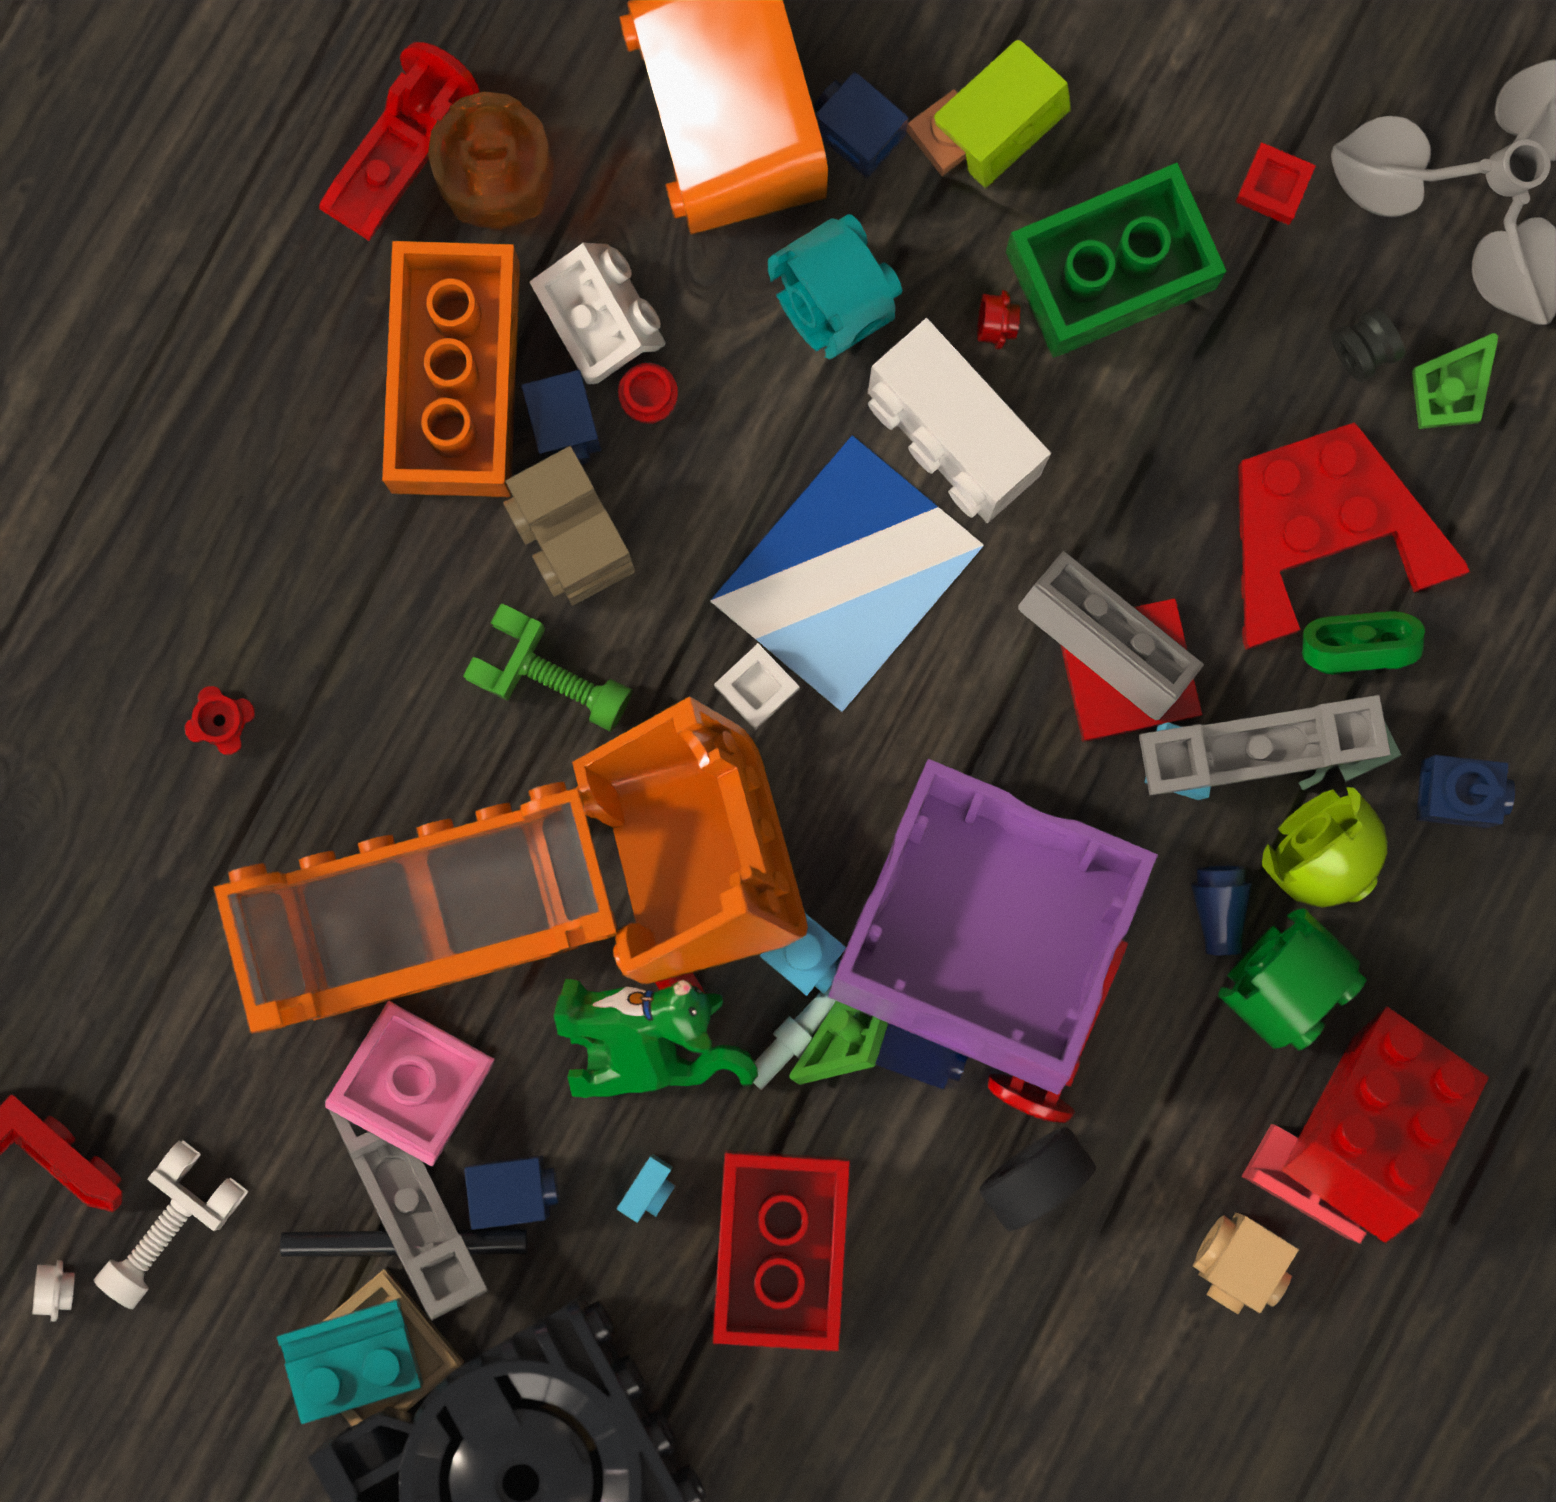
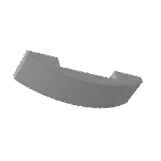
M1379 695L1320 704L1312 708L1203 726L1198 724L1139 735L1149 795L1232 784L1391 755Z
M329 1110L370 1199L430 1320L488 1292L423 1161Z

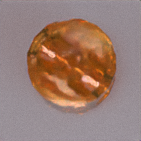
M481 92L463 97L449 107L450 112L444 115L441 122L438 119L431 131L428 157L441 196L452 209L457 219L465 223H471L476 227L502 229L520 224L526 219L533 218L541 213L545 206V199L551 191L554 165L544 127L538 117L522 106L521 101L508 94Z

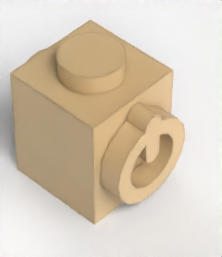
M1235 1213L1232 1220L1226 1216H1221L1212 1226L1197 1252L1193 1267L1200 1271L1199 1276L1212 1283L1206 1295L1238 1315L1244 1305L1261 1313L1266 1303L1272 1307L1275 1306L1287 1290L1292 1275L1287 1273L1286 1270L1299 1249L1248 1217Z

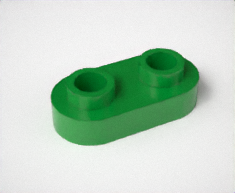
M1397 611L1323 617L1310 622L1304 629L1302 655L1311 667L1330 675L1383 668L1399 669L1415 663L1422 656L1425 628L1416 617Z

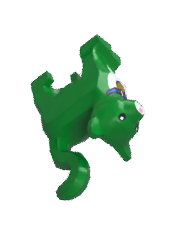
M565 979L554 1012L557 1032L560 1036L570 1038L571 1044L587 1047L588 1051L587 1070H569L567 1078L572 1097H610L624 1093L657 1091L669 1085H701L720 1069L734 1072L742 1086H751L758 1077V1071L754 1059L747 1051L737 1046L725 1044L712 1047L706 1031L711 1015L722 1006V995L704 993L697 986L683 980L659 991L623 987L596 992L588 991L578 980ZM673 1042L702 1055L696 1061L689 1062L678 1056Z

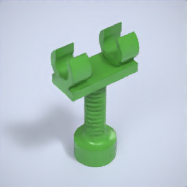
M500 604L491 624L496 629L520 640L503 672L473 657L463 677L467 681L506 701H509L522 675H527L528 678L533 677L534 681L538 680V683H543L544 686L549 685L550 689L554 688V691H559L560 694L565 693L566 697L570 696V699H575L576 702L581 701L582 705L586 704V707L591 712L589 722L612 732L628 706L633 689L613 679H609L603 686H595L594 683L591 682L589 684L588 680L584 681V678H579L576 674L573 676L572 672L568 673V670H563L560 666L557 668L556 664L552 665V662H547L544 658L541 660L540 656L536 657V654L533 652L546 629L544 625L507 605Z

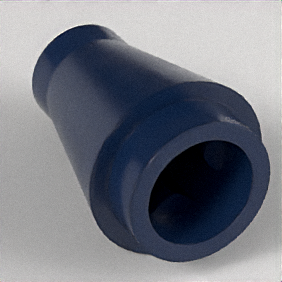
M1219 865L1197 868V882L1191 883L1205 939V953L1209 955H1235L1242 953V936L1252 886L1251 881H1246V867Z

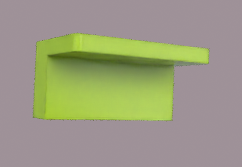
M1017 40L935 113V124L965 152L969 174L986 188L1071 111L1068 82L1027 45Z

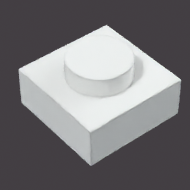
M759 643L714 684V687L755 730L800 688Z

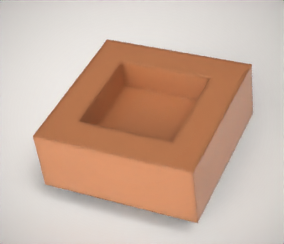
M955 89L915 117L907 125L908 134L941 176L966 159L965 152L936 126L934 120L935 113L957 94Z

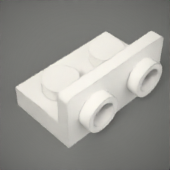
M582 243L530 281L533 290L587 384H598L642 352H656L665 346V341L658 330L661 324L657 313L647 301L640 298L629 279L632 273L626 259L618 250L610 247L608 244Z

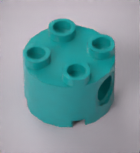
M847 214L839 220L829 219L768 258V273L771 282L781 276L786 288L776 294L783 310L795 329L816 352L827 346L824 349L825 358L830 360L894 320L896 307L893 299L902 294V286L896 273L887 263H877L866 246L868 239L862 225L851 214Z

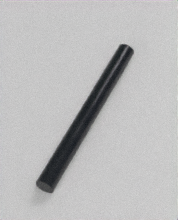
M527 1229L457 1230L470 1255L527 1254ZM386 1231L282 1232L280 1237L281 1257L398 1255Z

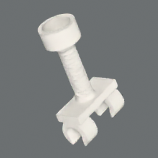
M178 1141L163 1158L158 1168L147 1179L172 1198L171 1205H168L166 1207L167 1210L162 1212L163 1215H160L159 1220L155 1221L156 1225L153 1224L151 1226L152 1230L149 1229L147 1231V1234L143 1236L144 1240L141 1239L139 1241L140 1244L135 1246L136 1249L132 1250V1254L128 1255V1259L122 1262L110 1259L94 1279L96 1285L103 1292L126 1308L134 1309L148 1291L149 1287L144 1282V1271L149 1270L148 1266L151 1267L152 1261H156V1256L159 1257L160 1251L163 1252L164 1250L163 1246L166 1247L168 1245V1242L176 1235L175 1231L178 1232L180 1230L179 1227L184 1225L183 1222L187 1221V1217L193 1215L211 1230H220L249 1192L232 1178H227L206 1204L179 1182L193 1167L201 1154L185 1141Z

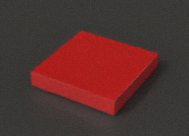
M1175 598L1134 607L1187 650ZM1060 644L1082 742L1152 728L1167 722L1175 723L1202 716L1194 679L1159 720H1154Z

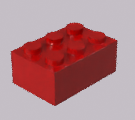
M1386 1006L1352 1037L1285 1162L1282 1171L1386 1243L1422 1215L1489 1077Z
M726 1150L713 1343L827 1351L839 1350L850 1164L848 1158Z

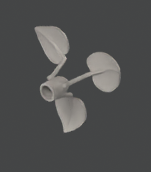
M1556 59L1522 70L1508 80L1501 89L1496 101V120L1502 129L1517 137L1512 144L1495 152L1490 159L1435 170L1425 169L1431 155L1430 144L1426 135L1415 123L1398 116L1379 117L1366 122L1348 137L1333 146L1331 152L1333 168L1345 192L1362 208L1380 216H1402L1416 210L1421 205L1424 197L1423 180L1437 181L1478 173L1486 174L1489 186L1502 196H1512L1513 201L1504 218L1506 231H1495L1486 235L1475 249L1472 260L1474 283L1485 300L1494 307L1537 325L1551 322L1556 314V228L1548 220L1540 217L1530 218L1518 226L1516 220L1523 205L1530 201L1528 190L1538 186L1546 179L1550 171V161L1556 160Z

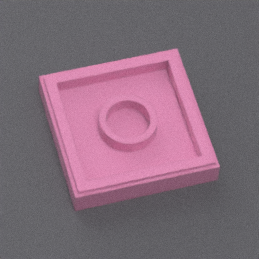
M388 1000L327 1098L325 1108L433 1167L491 1070L495 1059Z

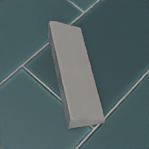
M1065 551L1058 556L1034 584L1018 606L1021 613L1154 720H1159L1168 711L1204 666L1201 661Z

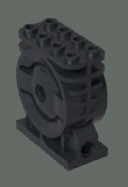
M582 1295L554 1313L542 1317L519 1333L516 1332L509 1336L503 1342L472 1358L451 1372L427 1396L416 1414L387 1406L350 1428L347 1427L328 1438L307 1457L331 1502H389L379 1482L399 1470L400 1502H443L440 1488L441 1466L445 1451L452 1438L439 1418L446 1405L464 1437L455 1454L450 1473V1492L453 1502H591L595 1474L592 1456L585 1440L571 1423L552 1411L534 1406H515L499 1377L508 1374L522 1398L542 1400L564 1409L573 1415L589 1432L602 1460L604 1471L602 1502H704L703 1499L707 1497L704 1486L691 1464L689 1463L681 1468L672 1452L675 1451L673 1444L677 1442V1439L666 1417L660 1409L650 1413L641 1396L644 1395L642 1389L647 1386L636 1363L629 1354L620 1359L611 1343L612 1335L616 1333V1329L600 1300L589 1304ZM394 1429L410 1433L405 1446H402ZM516 1464H527L533 1467L540 1479L539 1488L529 1494H520L514 1491L508 1483L507 1470Z

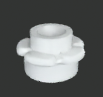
M57 1260L56 1265L37 1264L32 1314L51 1315V1322L57 1320L58 1310H71L75 1273L63 1272V1262L61 1260Z

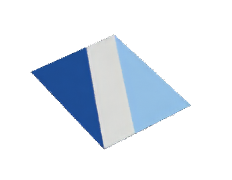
M852 435L710 601L843 712L984 545Z

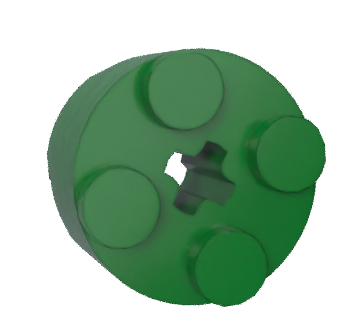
M1305 908L1297 909L1287 915L1294 925L1283 933L1275 926H1272L1260 936L1228 973L1227 976L1235 983L1232 990L1220 987L1218 996L1274 1049L1284 1047L1290 1043L1298 1051L1306 1048L1320 1035L1325 1026L1320 1019L1336 1003L1344 1005L1358 994L1366 982V978L1358 971L1360 966L1359 960Z

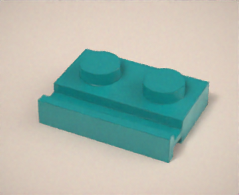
M399 1298L277 1336L279 1346L281 1345L286 1363L284 1365L301 1424L412 1391L424 1385L408 1327L404 1322Z

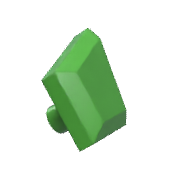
M1492 333L1412 370L1419 429L1475 424L1481 421L1498 341L1497 334Z
M836 1001L790 1073V1079L801 1085L874 1067L888 1022Z

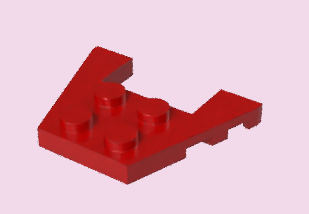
M1355 422L1242 460L1239 464L1240 540H1242L1243 552L1241 593L1242 598H1244V627H1242V636L1245 650L1297 633L1300 630L1280 572L1392 535L1413 592L1447 582L1470 572L1464 559Z

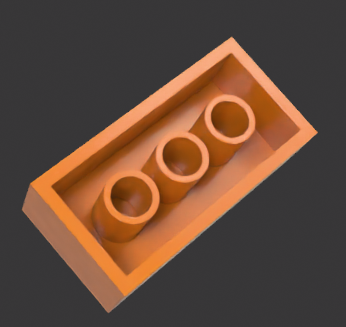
M392 241L382 481L392 494L511 497V492L505 480L512 477L520 262L514 244Z

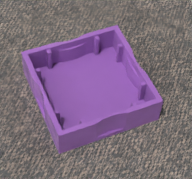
M928 759L896 832L889 855L872 895L866 902L835 974L828 997L1058 1095L1072 1074L1100 1003L1103 981L1114 953L1129 929L1158 854L1079 821L1058 818L1042 813L1027 806L1007 791Z

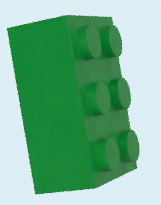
M1174 163L1011 232L1005 251L1053 358L1214 291L1227 272L1178 163Z

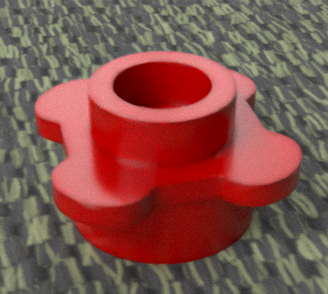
M215 686L203 688L198 694L199 702L193 709L192 719L188 720L185 724L186 736L195 743L206 741L216 745L218 751L224 755L237 753L242 747L240 736L244 726L252 721L255 716L253 704L244 698L238 700L228 698ZM218 715L225 717V723L222 726H216L214 722Z

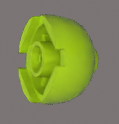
M1346 787L1348 791L1347 796L1340 798L1334 790H1330L1303 804L1278 828L1282 834H1287L1288 836L1278 845L1276 851L1267 844L1263 852L1262 866L1282 890L1298 902L1315 907L1336 906L1348 901L1357 902L1369 895L1377 884V876L1384 865L1387 855L1388 842L1385 826L1373 808L1353 787Z

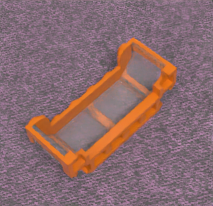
M565 782L547 784L530 790L531 801L520 806L521 810L512 811L510 803H502L476 811L477 822L455 828L452 819H444L421 825L416 828L418 838L395 844L393 835L372 838L358 843L359 854L336 859L334 851L317 853L299 859L301 869L286 874L281 872L267 873L265 863L230 871L228 873L230 883L215 886L214 891L250 1032L263 1033L313 1019L315 1021L388 1000H394L578 949V946L615 937L618 927L607 896L580 790L575 788L567 791Z

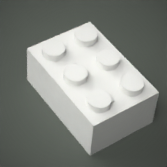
M927 318L871 368L868 394L873 399L868 402L870 409L888 429L892 430L898 425L913 442L908 446V449L916 461L931 474L937 469L953 486L948 491L949 495L969 517L973 518L978 513L986 523L990 522L1040 477L1051 452Z

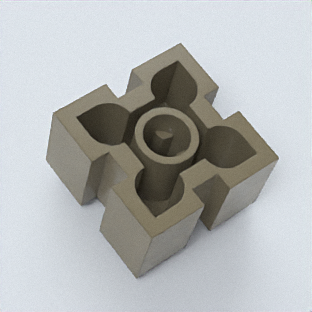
M571 446L505 480L513 497L503 502L525 545L537 540L542 551L532 555L554 597L565 592L571 605L574 606L635 573L629 551L599 500L594 487Z

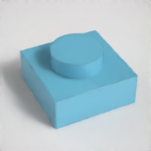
M652 1154L617 1207V1210L635 1222L639 1221L645 1210L656 1217L676 1186L666 1180L673 1167Z

